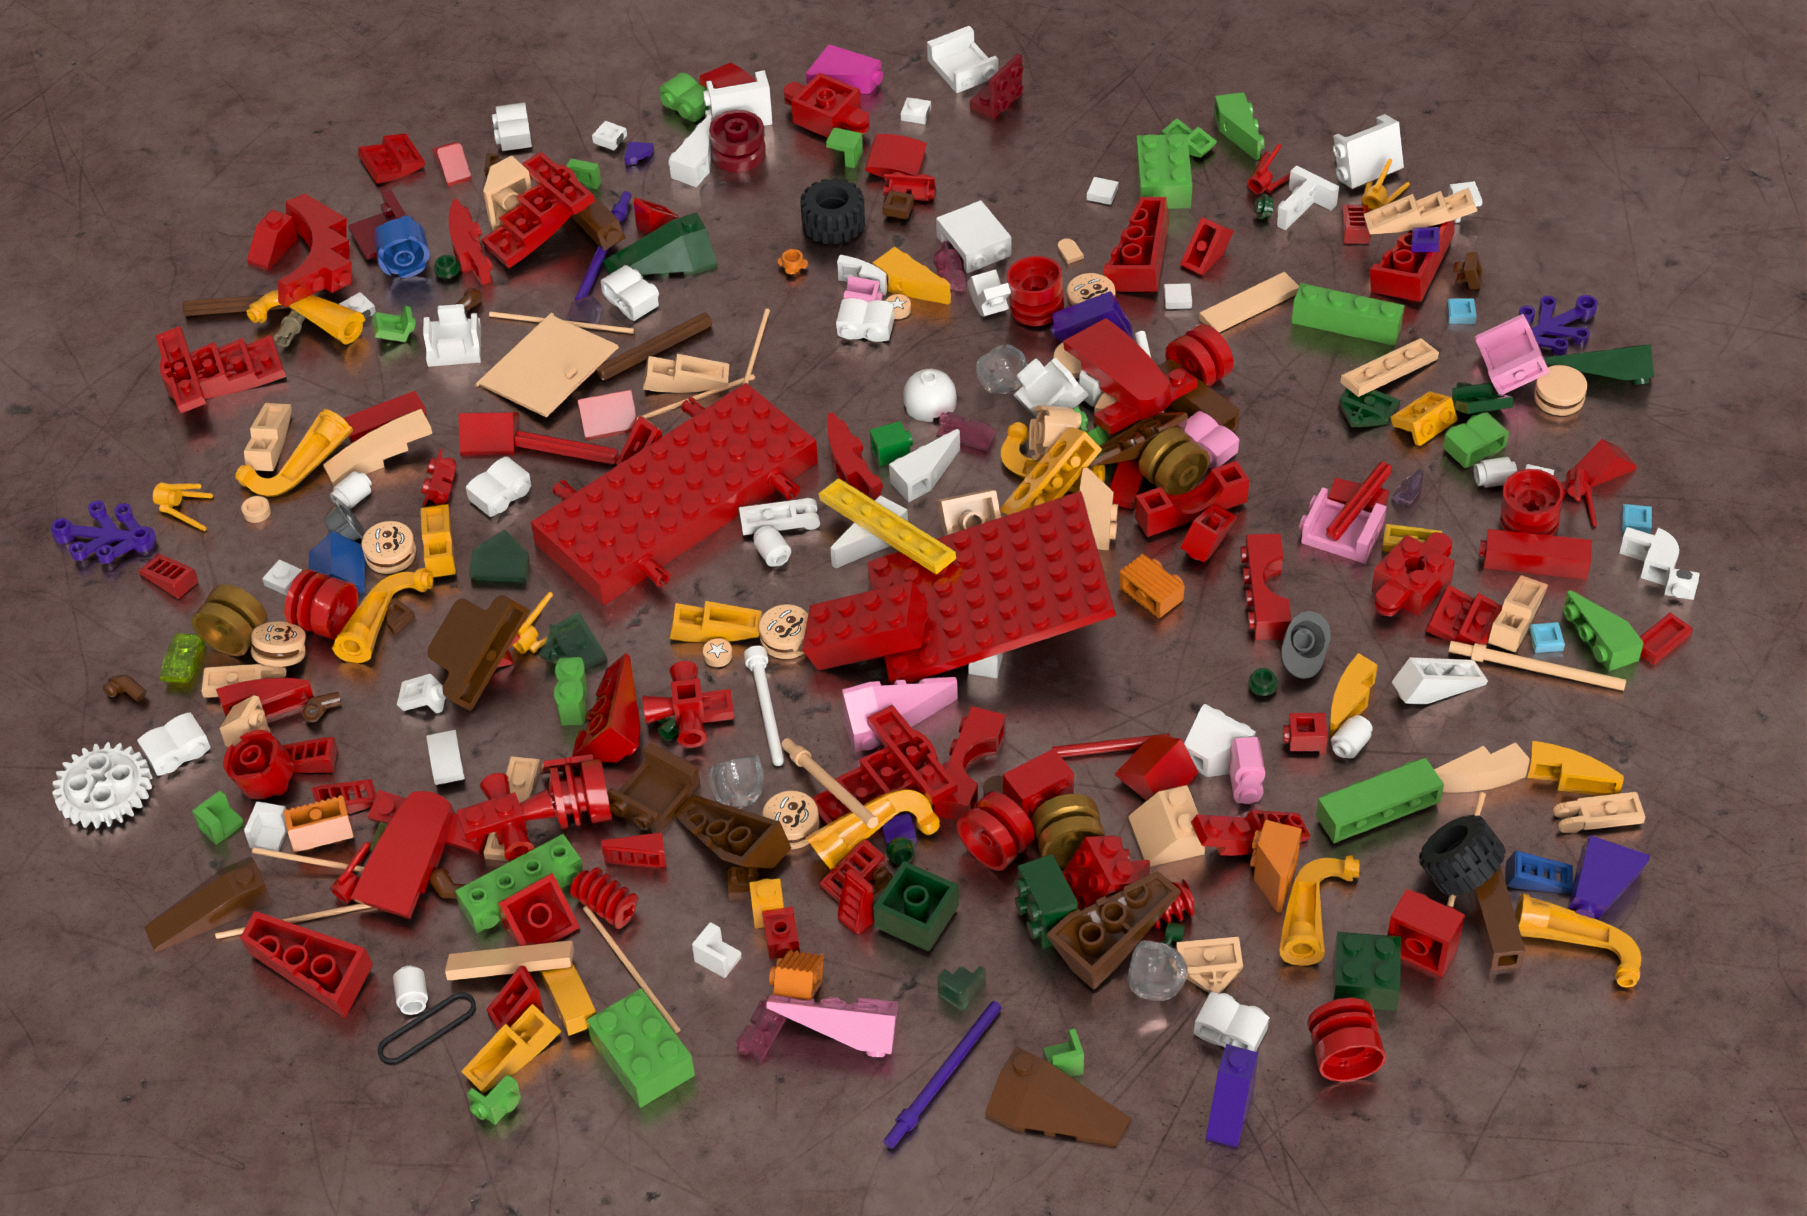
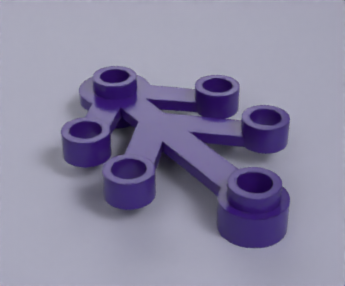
M1582 295L1577 298L1575 308L1551 319V314L1555 311L1556 299L1552 296H1543L1539 305L1541 310L1539 325L1531 328L1539 347L1551 348L1555 355H1565L1569 342L1561 337L1572 338L1573 342L1577 345H1586L1590 336L1588 329L1582 327L1570 328L1563 325L1577 318L1590 319L1596 313L1597 300L1593 296ZM1522 306L1519 309L1518 316L1524 314L1530 325L1535 317V309L1531 306ZM1544 334H1549L1561 337L1552 339L1541 336Z
M99 500L91 502L88 505L90 516L96 519L102 528L73 525L71 521L65 518L55 520L51 527V533L57 543H68L75 536L95 538L86 544L75 542L70 546L69 551L72 558L76 561L84 560L89 554L96 551L99 562L107 564L112 562L115 557L131 549L137 552L149 551L154 547L156 541L155 531L150 527L140 526L133 517L130 505L126 503L117 505L114 512L117 520L124 522L129 531L118 530L107 515L104 503ZM115 541H122L114 547L109 545Z

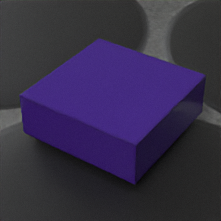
M1439 227L1413 228L1412 252H1439Z
M910 814L895 816L881 827L886 848L893 839L898 837L908 838L909 841L917 844Z

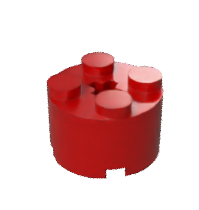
M253 730L240 737L242 741L235 747L231 744L224 755L223 768L248 799H265L273 795H282L286 792L289 786L288 782L294 771V761L276 737L266 730Z

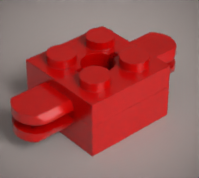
M820 72L806 86L797 82H791L784 87V102L792 106L794 124L829 138L833 128L846 129L862 134L866 133L870 128L869 112L861 110L860 89Z
M1434 532L1422 543L1406 534L1374 568L1371 590L1375 592L1374 608L1376 611L1384 616H1393L1403 608L1420 617L1444 592L1448 584H1451L1455 561L1449 558L1452 550L1451 538L1444 533Z

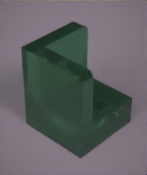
M979 966L972 973L964 967H959L954 974L944 969L937 977L938 995L963 1011L985 987L986 969Z

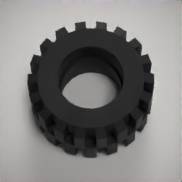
M822 179L821 182H814L811 184L812 187H807L804 190L800 201L803 231H806L808 237H813V240L816 242L823 241V244H839L842 241H850V238H856L858 233L862 232L864 229L863 225H865L864 195H862L860 188H856V184L853 182L848 183V180Z
M1473 814L1452 820L1432 834L1419 853V863L1442 893L1448 896H1457L1470 892L1489 880L1504 861L1506 849L1487 822L1481 816Z

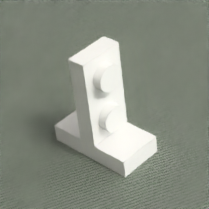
M1295 166L1290 172L1289 190L1293 193L1286 201L1283 200L1277 208V226L1286 230L1313 203L1332 211L1337 206L1339 186L1299 166Z

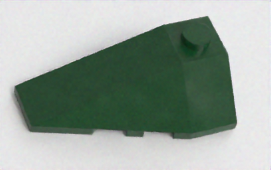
M697 212L668 222L603 261L609 275L627 265L633 270L636 269L642 278L647 274H660V277H669V273L684 272L685 275H694L718 267L706 227Z
M1651 344L1544 357L1546 364L1550 366L1565 365L1580 372L1621 380H1632L1633 385L1649 383V378L1654 377Z

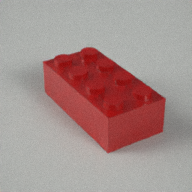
M913 581L812 604L809 607L802 651L819 671L921 648L928 602Z

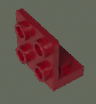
M1016 54L990 78L989 83L970 100L971 109L994 119L1001 112H1004L1015 99L1021 96L1024 89L1022 85V73L1024 70L1022 55Z
M392 190L382 192L384 202L380 204L382 213L348 226L349 231L366 259L377 256L374 243L375 229L388 221L407 216Z

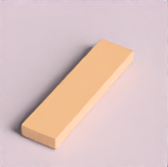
M1285 272L1280 273L1200 312L1199 320L1203 324L1209 325L1218 332H1221L1295 296L1299 285Z
M1420 338L1341 375L1340 383L1359 397L1438 360L1439 352Z
M513 756L510 758L506 775L509 777L510 793L516 792L519 803L533 796L541 767L540 759ZM494 832L489 833L484 850L485 859L510 862L504 856L503 844H498Z
M563 941L449 954L445 969L446 978L450 981L514 974L520 966H525L528 972L569 968L572 965L574 953L573 942Z

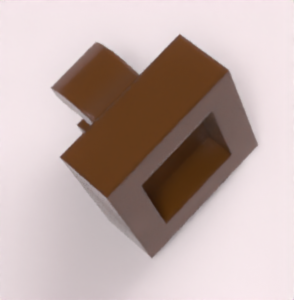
M1470 252L1466 254L1465 262L1458 261L1454 263L1453 272L1457 273V283L1468 282L1470 290L1480 289L1483 269L1478 253Z
M736 866L728 868L729 900L751 899L749 882L759 881L758 868Z

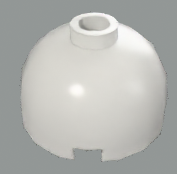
M922 369L915 372L907 380L903 391V402L906 412L911 417L925 422H933V418L942 416V419L947 418L954 412L957 405L956 389L953 381L946 373L937 369Z

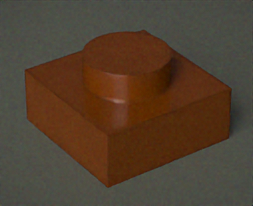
M890 191L882 207L883 215L907 219L915 203L914 195Z

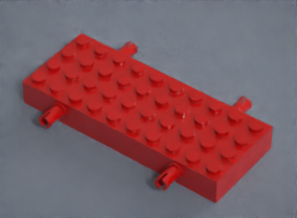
M747 383L736 388L706 409L696 399L689 397L690 402L686 399L681 406V410L691 417L689 420L584 488L576 491L565 480H560L564 487L557 482L552 492L562 502L531 521L534 543L603 606L646 577L651 579L657 587H663V583L666 585L671 577V574L663 566L740 515L739 507L753 506L776 490L782 493L788 500L793 499L790 494L796 497L800 491V486L792 480L818 463L816 439Z

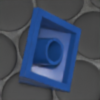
M331 531L309 551L308 569L326 574L329 578H339L351 582L357 587L358 593L365 592L366 561L362 545Z

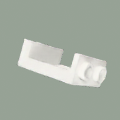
M970 26L927 42L928 62L956 93L989 81L999 71V59L996 56L988 58L974 43V30Z
M765 71L755 72L756 82L718 89L713 88L711 81H706L707 91H703L705 106H709V110H705V116L711 115L713 121L716 116L726 111L746 110L760 117L764 126L771 125L770 88Z
M1386 114L1376 118L1377 125L1349 137H1344L1340 134L1333 136V152L1337 162L1336 175L1339 181L1347 186L1355 188L1379 178L1389 158L1392 159V163L1387 174L1404 168L1399 122Z
M981 200L936 218L937 238L941 243L949 240L963 258L964 270L967 273L1011 256V236Z

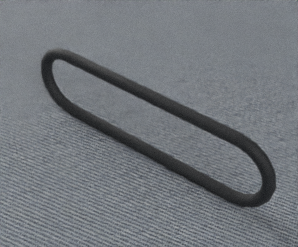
M455 993L387 1036L378 1046L380 1059L387 1063H397L469 1017L476 1007L474 998L468 993ZM457 997H465L470 1000L471 1007L469 1011L399 1057L387 1058L384 1056L382 1049L391 1039Z

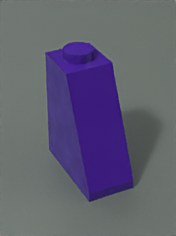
M1111 291L1053 313L1054 325H1051L1052 334L1056 340L1060 339L1062 343L1064 340L1105 318L1134 340L1132 324Z
M1590 835L1581 850L1568 909L1575 911L1577 914L1599 920L1639 877L1647 865L1650 855Z
M1226 1044L1217 1074L1206 1140L1238 1148L1254 1094L1259 1052Z

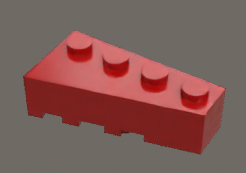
M1141 197L1129 218L1127 229H1124L1120 235L1121 240L1118 246L1114 247L1111 252L1109 263H1105L1103 267V275L1112 281L1115 286V292H1158L1169 225L1167 197Z
M1454 220L1429 226L1439 227V252H1412L1413 230H1410L1405 235L1402 234L1397 239V245L1392 250L1388 249L1382 255V261L1379 264L1375 263L1370 268L1371 292L1421 302L1455 234Z
M257 911L253 912L240 936L250 955L344 1018H346L373 966L366 949Z

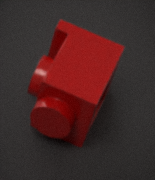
M1289 713L1288 725H1283V743H1289L1290 751H1319V755H1325L1328 738L1325 713Z
M793 907L762 911L769 960L783 958L789 950L793 952L798 950L800 953Z

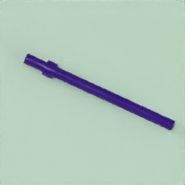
M628 191L622 192L618 203L614 204L611 211L618 218L619 223L625 219L628 212L627 206L632 197ZM598 246L574 299L577 304L583 305L608 249L603 251Z
M992 1001L909 1108L903 1109L897 1116L895 1126L883 1140L887 1147L893 1149L906 1132H911L919 1121L918 1116L1001 1011L1002 1007L998 1002Z

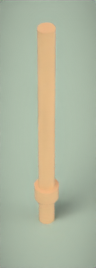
M1451 641L1449 652L1469 656L1471 660L1482 663L1483 660L1621 691H1624L1626 679L1487 649L1486 645L1475 643L1473 646Z
M789 738L782 741V748L790 754V759L797 766L804 767L869 828H874L878 825V818L811 758L809 751L803 746L796 745Z

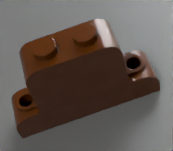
M505 595L496 597L486 610L464 598L458 599L453 604L427 650L429 659L449 672L443 686V695L446 698L472 711L530 610Z

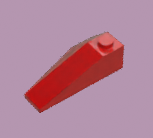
M627 653L606 669L595 694L599 699L586 714L585 718L589 720L585 731L583 729L579 731L575 740L572 757L593 754V759L601 758V762H618L626 755L630 756L637 750L641 727L631 659Z

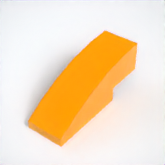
M449 505L421 508V532L427 572H431L433 577L456 574Z
M705 601L704 608L675 603L669 639L707 643L712 639L718 638L729 642L759 637V622L762 611Z
M1359 653L1347 666L1335 690L1329 722V741H1331V738L1348 718L1360 715L1368 707L1370 688L1375 684L1378 665Z
M1532 741L1527 778L1558 781V791L1595 796L1620 794L1624 775L1610 766L1569 748Z
M573 963L569 968L539 971L568 1036L588 1029L586 1020L594 1016L596 1010Z
M532 1004L511 1027L505 1024L461 1072L481 1092L485 1093L495 1087L507 1074L512 1076L530 1062L562 1030Z

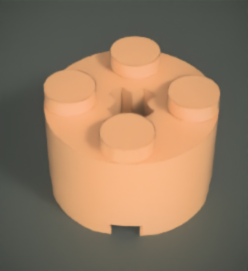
M1036 406L1033 412H1038L1037 418L1031 419L1029 426V450H1035L1036 454L1031 456L1032 459L1040 461L1069 426L1079 429L1081 414L1075 412L1070 407Z

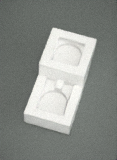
M844 255L839 256L837 261L838 281L848 282L849 276L880 281L878 292L886 296L887 281L884 271L860 259Z
M456 730L427 735L435 785L465 779Z

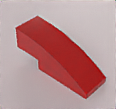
M294 678L256 679L216 689L225 717H227L234 705L253 695L259 697L266 719L306 706L308 701L314 697L309 680Z

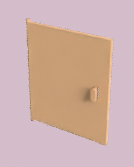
M550 313L490 369L475 386H482L547 417L619 347L613 342L559 319L553 313Z

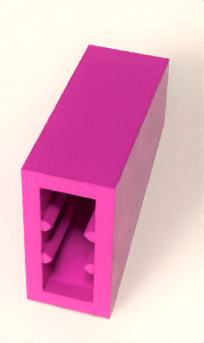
M829 44L806 72L807 84L820 72L860 89V94H870L877 85H880L883 79L881 60Z

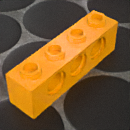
M1069 426L1000 507V513L1003 516H1007L1063 497L1082 474L1083 468H1087L1102 449L1085 431Z

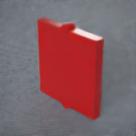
M593 754L543 761L540 767V774H550V767L555 766L558 767V772H566V764H570L572 770H578L582 761L593 759Z

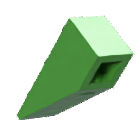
M1245 93L1215 96L1214 117L1219 131L1256 161L1260 160L1261 150L1265 147L1264 137L1258 133V120L1253 118L1252 103L1247 102Z
M1573 591L1567 592L1563 606L1566 619L1574 624L1580 638L1588 643L1593 650L1596 660L1602 663L1608 672L1639 661L1644 642L1628 621Z

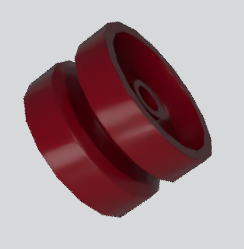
M746 110L726 111L716 116L710 123L711 155L714 164L720 169L741 173L751 171L765 160L764 125L762 119L755 113Z

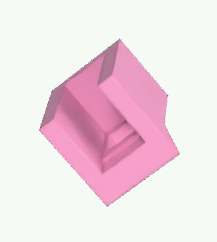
M849 276L844 299L856 298L867 302L874 300L882 301L883 293L878 292L880 281Z

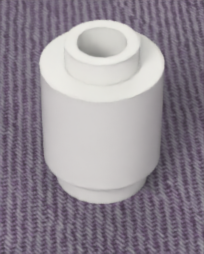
M1509 457L1481 460L1480 464L1474 465L1475 482L1477 486H1484L1485 488L1502 486L1509 476L1517 472L1515 462H1511Z
M353 471L333 487L330 498L334 504L336 501H341L352 509L371 493L370 486L372 483L364 473Z
M763 526L755 532L753 536L754 546L766 563L772 567L785 564L791 555V548L779 531L771 526Z
M1360 715L1348 718L1331 738L1333 751L1339 757L1354 758L1371 738L1373 730L1371 723Z
M411 965L400 968L393 975L396 1004L404 1014L413 1015L420 1013L425 1009L428 1001L424 971Z

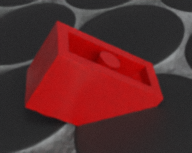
M273 209L266 214L256 225L247 257L249 264L269 271L298 240L293 217Z
M1201 217L1180 265L1204 275L1224 254L1234 230Z
M1213 503L1193 521L1180 548L1186 551L1191 558L1205 562L1214 554L1237 517Z

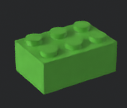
M1187 134L1137 135L1136 168L1139 200L1141 197H1167L1168 209L1191 208L1192 177Z
M642 988L586 1020L590 1040L639 1108L695 1076L692 1055Z

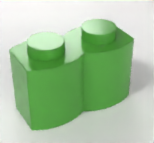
M680 72L660 86V100L662 104L667 108L678 111L685 119L696 122L705 116V110H709V106H705L703 91H707V88L697 83L695 79L686 73Z
M1488 412L1472 416L1467 423L1449 428L1445 434L1443 448L1464 468H1468L1506 447L1509 431Z
M581 657L560 658L555 667L557 684L554 690L560 724L562 726L583 725L587 714L585 699L588 694L583 660Z

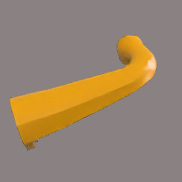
M278 290L265 294L258 301L249 305L247 315L252 322H266L267 311L274 306L281 305L278 303ZM310 295L288 306L324 329L343 344L354 342L362 333L363 322L365 321L364 315L340 304Z
M323 409L277 476L269 479L262 478L257 475L253 466L247 464L238 468L235 477L240 485L248 487L260 496L274 497L282 495L294 488L352 433L353 429L341 416L330 410Z
M1015 422L1008 427V436L1001 448V458L1004 465L1012 473L1025 479L1039 461L1024 457L1020 453V446L1028 440V427L1023 423ZM1104 465L1087 467L1104 483ZM1082 474L1066 493L1073 494L1079 492Z
M419 568L415 572H400L390 575L376 584L356 609L342 632L337 635L332 647L334 653L340 659L352 663H363L371 659L376 638L392 596L396 592L407 588L426 592L427 589H431L433 586L432 573L427 572L426 568Z
M900 789L886 793L864 805L878 818L879 822L876 827L869 828L851 811L805 838L826 866L832 870L859 843L870 837L901 811L912 812L916 816V827L925 835H931L936 832L940 826V820L932 811L931 805L924 795L914 790Z
M1353 855L1346 856L1345 860L1320 858L1307 863L1301 868L1292 887L1283 923L1279 950L1283 961L1299 966L1321 962L1325 954L1322 929L1320 882L1327 877L1334 876L1340 877L1347 882H1353V878H1359V859H1353Z
M1527 893L1520 894L1515 916L1521 936L1552 939L1612 950L1620 959V965L1614 972L1617 983L1622 987H1633L1636 985L1640 978L1641 952L1636 942L1629 935L1597 919L1532 898Z

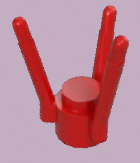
M1277 144L1270 155L1268 151L1264 152L1253 174L1247 180V186L1252 192L1262 194L1266 191L1270 194L1274 188L1290 179L1289 173L1272 183L1273 175L1267 169L1280 150L1281 144Z
M1582 468L1570 469L1566 474V481L1561 482L1563 498L1565 493L1568 492L1569 495L1575 497V500L1579 502L1581 496L1585 495L1591 525L1595 527L1597 526V520L1591 494L1592 486L1588 484L1589 475Z
M372 842L363 843L345 871L330 887L331 892L345 904L352 900L351 896L359 881L353 870L366 857L373 846Z

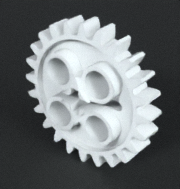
M109 742L105 744L104 749H99L97 744H94L93 751L91 752L83 748V755L81 757L72 754L74 762H63L65 771L56 772L58 780L53 781L55 790L52 791L58 810L62 811L65 819L70 817L73 824L81 820L84 828L90 822L94 823L95 828H99L103 821L110 827L112 819L115 818L122 823V815L126 813L129 816H133L132 808H142L143 805L140 799H148L147 790L152 789L150 782L152 775L146 759L143 760L140 752L134 754L131 746L124 750L121 743L117 744L114 749L111 748Z

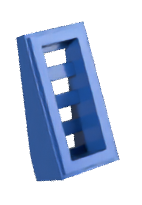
M1515 850L1506 861V886L1523 890L1571 894L1573 887V865ZM1544 871L1547 872V878H1544ZM1556 873H1560V882L1556 881Z

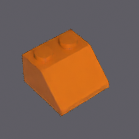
M1265 820L1262 831L1256 830L1252 844L1254 851L1250 866L1255 867L1254 880L1275 911L1283 913L1298 863L1302 829Z

